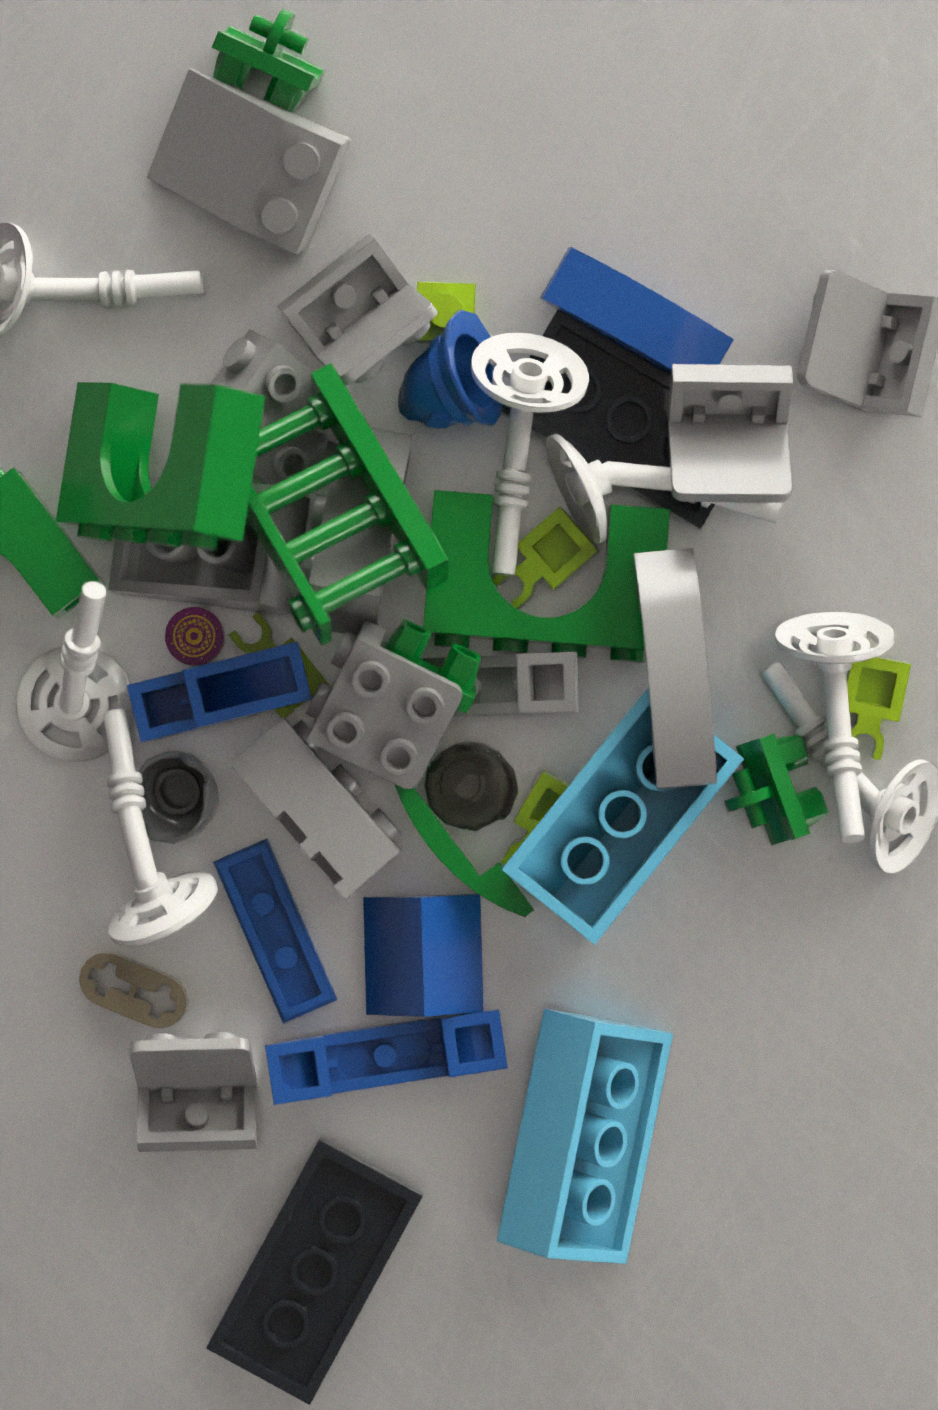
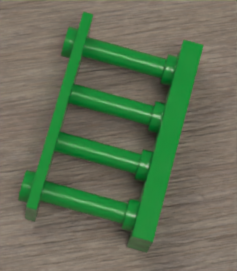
M332 363L311 373L312 396L306 399L307 406L260 429L256 458L318 426L322 431L329 427L331 428L340 444L335 447L336 454L258 494L251 484L246 516L292 595V598L287 600V605L296 624L303 633L312 629L321 646L332 641L331 620L327 615L331 611L405 573L408 577L417 574L428 591L448 580L449 563L447 555ZM346 475L350 479L357 476L360 477L369 493L364 496L365 503L285 543L270 514ZM375 524L379 528L386 525L389 526L398 542L393 545V553L317 592L313 591L299 567V563Z

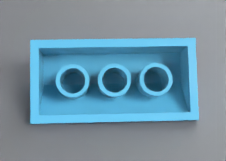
M648 688L501 869L594 945L744 760L742 756L714 735L717 784L657 789Z
M544 1009L497 1242L551 1259L627 1263L673 1033L584 1014Z

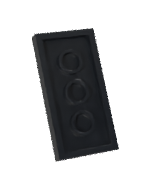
M558 309L542 336L553 339L574 351L587 367L589 383L585 395L575 405L555 412H534L531 432L544 440L550 435L559 434L573 445L588 464L599 460L602 464L612 461L670 467L667 411L671 375ZM534 355L529 357L542 363L546 361V359ZM564 372L561 374L563 378L562 393L568 394L572 386L569 377ZM550 381L546 382L544 390H553ZM503 404L501 414L509 419L511 407ZM625 487L659 508L670 509L671 515L699 531L715 504L711 503L705 508L701 506V502L693 504L678 501L673 497L672 491Z
M319 1138L206 1349L310 1405L421 1201L423 1193L330 1142Z

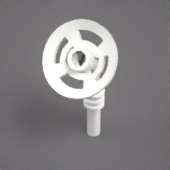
M0 223V249L10 241L14 243V249H6L0 254V320L7 319L0 324V338L13 327L24 305L29 301L101 302L103 307H110L112 301H114L116 306H123L125 300H127L129 305H136L137 300L141 298L203 294L204 282L201 270L135 275L133 270H126L124 276H122L120 271H113L111 277H109L107 272H100L99 278H34L32 273L31 247L25 232L17 225ZM14 260V267L8 266Z
M505 333L488 338L475 349L471 360V373L476 384L494 400L511 407L503 469L496 471V478L501 480V483L495 484V491L500 493V496L494 497L493 504L499 508L492 573L498 575L515 576L521 513L522 509L528 508V501L523 499V496L529 495L530 488L525 486L524 483L531 481V474L526 472L533 413L555 412L575 405L585 395L589 383L587 367L574 351L553 339L530 333ZM508 354H529L544 358L546 361L542 363L535 359L523 358L512 362ZM489 363L494 367L493 385H491L485 373V368ZM564 372L569 377L572 386L568 394L562 393L563 378L561 374ZM503 375L510 380L509 386H505L503 383ZM547 381H550L552 384V391L544 390Z
M555 433L546 438L547 455L559 490L576 523L594 544H599L606 539L607 518L603 496L612 492V485L672 491L670 467L612 461L602 464L599 460L588 464L573 445L559 434ZM701 502V506L705 508L712 503L774 524L782 504Z
M98 582L84 584L74 627L66 633L63 646L46 652L31 664L20 682L17 693V714L25 735L40 751L63 761H87L100 757L109 751L106 733L102 736L97 731L104 723V713L109 711V697L117 696V709L127 711L129 725L133 716V709L127 689L130 681L126 673L113 658L99 650L101 641L97 635V630L107 591ZM95 665L107 674L98 683L87 677V675L93 672ZM47 671L51 677L47 679L40 691L39 709L31 710V697L34 686L39 677ZM58 684L61 689L55 695L54 706L48 707L50 691ZM99 699L98 713L90 723L86 717L92 711L93 700ZM52 722L53 725L63 731L79 732L81 746L68 747L57 744L47 738L41 731Z
M821 612L794 617L778 626L775 631V642L785 653L816 663L817 669L823 673L828 740L824 742L823 748L824 752L827 753L825 755V763L828 765L826 769L827 777L834 780L841 841L845 843L859 842L865 838L857 776L862 773L861 764L858 763L860 761V753L857 751L859 748L858 739L851 735L846 671L852 668V663L862 662L887 652L894 644V631L888 624L879 619L856 613ZM816 632H817V637H814V636L811 634V633H816ZM866 638L873 639L878 646L870 648V642ZM792 642L799 645V651L791 645ZM856 647L859 650L852 651V648Z
M778 661L764 670L761 675L798 728L794 735L804 737L803 743L805 748L812 749V752L809 754L811 760L818 759L827 769L828 765L825 763V755L827 753L824 752L823 748L824 742L828 740L827 726L824 727L823 725L826 717L824 714L816 715L782 662ZM917 760L908 764L896 775L887 789L879 791L863 773L857 776L860 805L870 814L871 821L873 822L870 835L871 858L874 865L884 872L896 873L911 864L924 848L937 821L938 767L925 760ZM920 784H922V797H921V804H920V807H919L920 791H919V787H918V786H919ZM901 834H907L904 841L889 853V841L895 840Z
M113 709L104 713L112 775L107 778V786L111 788L109 790V799L113 801L110 804L111 811L118 814L136 885L133 888L135 895L113 917L108 932L116 945L135 947L165 938L195 920L215 899L218 892V884L210 873L202 871L180 873L166 877L162 872L157 873L141 810L146 808V800L142 797L144 795V787L140 785L143 781L142 774L135 771L127 711ZM198 884L193 894L186 900L191 892V885ZM141 918H148L150 921L148 923L136 925L138 920Z

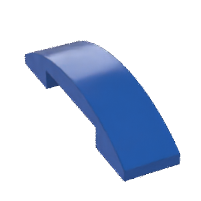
M498 1009L366 1027L265 1045L274 1105L333 1096L332 1094L508 1068Z

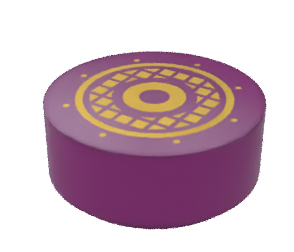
M188 607L178 611L169 620L165 630V642L169 652L175 659L189 666H201L212 662L218 657L224 646L225 632L222 623L212 612L200 607Z

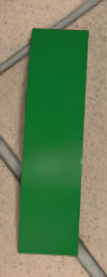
M394 784L403 807L422 839L437 858L458 879L488 901L507 911L523 917L534 911L510 876L501 870L503 867L499 861L479 875L415 787L404 789Z

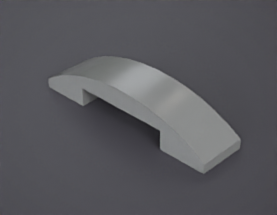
M693 548L634 553L639 614H641L651 713V737L657 789L717 784L710 683Z
M577 652L481 656L474 683L477 685L475 699L467 714L456 709L453 716L579 712ZM446 657L420 659L441 668Z

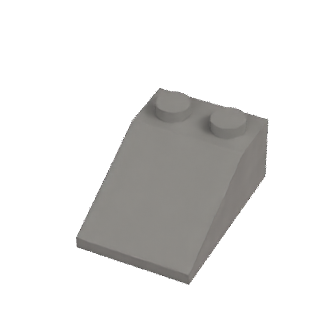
M189 68L147 178L238 229L297 255L308 247L352 138Z
M149 477L151 489L159 477ZM252 484L257 494L273 486ZM303 497L270 514L285 543L306 532L310 498ZM247 517L243 541L218 539L216 550L181 545V547H170L146 542V545L115 540L109 591L241 610L291 614L287 600L292 598V595Z

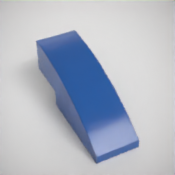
M573 247L567 249L540 296V299L551 306L561 310L669 375L672 372V364L720 365L734 340L669 299Z
M298 641L127 685L141 743L187 733L312 700Z

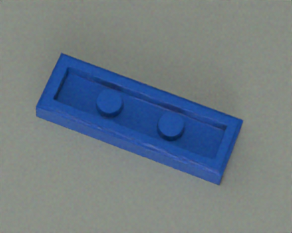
M268 838L214 861L213 864L283 1024L336 1001L338 998Z

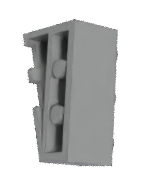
M371 428L405 485L413 435ZM328 441L324 459L336 454L335 447L340 444ZM346 475L330 483L327 496L316 494L310 529H314L365 503L364 496L369 493L359 476L350 479ZM375 524L301 562L300 568L313 591L317 592L389 555L394 535L388 525L379 528ZM386 583L328 613L327 615L331 620V631L342 634L348 632L357 636L365 619L378 625L379 606L384 585L386 586Z
M282 718L235 759L230 766L275 819L279 820L299 843L298 846L311 861L314 860L335 884L333 887L346 900L402 851L394 842L402 833L380 808L371 815L355 798L363 791L361 786L341 764L331 771L317 755V752L322 748L306 741L311 729L302 720L292 726L287 719Z

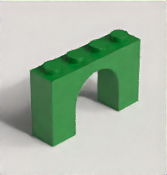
M77 382L56 522L78 526L77 537L104 542L116 540L146 545V542L170 547H181V545L216 550L218 539L243 541L265 396L218 384H180L168 459L161 476L151 489L149 455L159 394L115 383Z
M14 467L6 473L0 468V554L14 565L50 614L60 619L79 604L82 588L85 583L98 582L104 585L105 582L61 524L56 522L55 516L23 474Z
M434 490L431 530L449 559L448 580L428 591L426 590L423 627L431 632V635H435L434 646L451 648L454 643L469 648L470 638L493 640V651L528 653V643L552 645L551 653L577 652V658H586L587 648L610 649V660L645 663L634 553L667 550L670 509L611 504L608 514L604 572L597 592L585 605L574 612L548 618L532 616L514 608L501 596L493 583L488 563L493 495Z

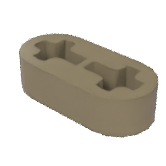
M104 952L96 954L88 959L81 968L79 982L81 990L87 999L101 1007L149 1027L159 1029L170 1027L178 1022L187 1011L189 999L187 990L181 981L167 973L119 953ZM109 962L117 966L115 976L132 984L129 993L114 987L110 988L106 995L97 991L99 981L91 977L93 969L102 970ZM162 985L171 988L170 999L177 1003L176 1010H165L160 1017L151 1014L153 1004L136 996L139 987L150 992H157Z

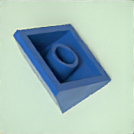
M479 894L363 897L366 1015L428 1017L483 1011L481 901Z

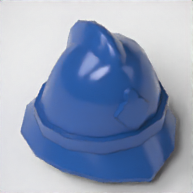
M458 310L447 322L442 334L431 340L430 347L409 366L404 375L398 396L399 412L407 420L424 423L426 427L446 429L457 424L469 426L475 422L492 427L501 416L503 404L483 392L476 384L471 373V360L475 349L483 341L491 338L477 314ZM489 363L485 368L487 379L493 385L494 367Z

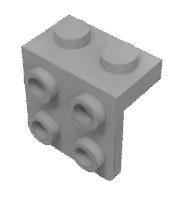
M370 234L361 239L277 306L317 360L324 366L332 363L345 385H349L352 382H363L376 374L384 363L382 360L400 345L407 346L419 340L429 330V322L437 315V310L432 303L407 283L376 239Z
M824 270L820 275L813 298L811 316L803 349L800 353L797 370L798 382L805 387L865 411L922 417L938 349V298L933 296L887 293L838 270Z
M249 329L244 337L237 339L228 348L223 358V367L211 384H218L265 396L261 429L307 406L306 399L312 396L311 373L314 371L277 342ZM318 426L257 457L253 474L266 484L275 485L324 460L328 441L336 442L337 439L330 427L322 431Z
M672 364L667 417L672 495L676 500L682 502L783 503L791 498L793 485L787 422L793 387L792 366Z
M365 619L357 636L345 632L331 661V664L339 667L340 670L331 687L320 682L305 714L315 718L306 741L404 789H412L418 785L461 701L462 690L458 684L381 647L386 629Z
M213 1032L207 1034L204 1039H179L172 1034L157 1033L145 1037L144 1040L134 1041L130 1044V1059L138 1086L137 1147L139 1152L257 1149V1078L251 1043L248 1039L239 1038L238 1035L230 1032Z

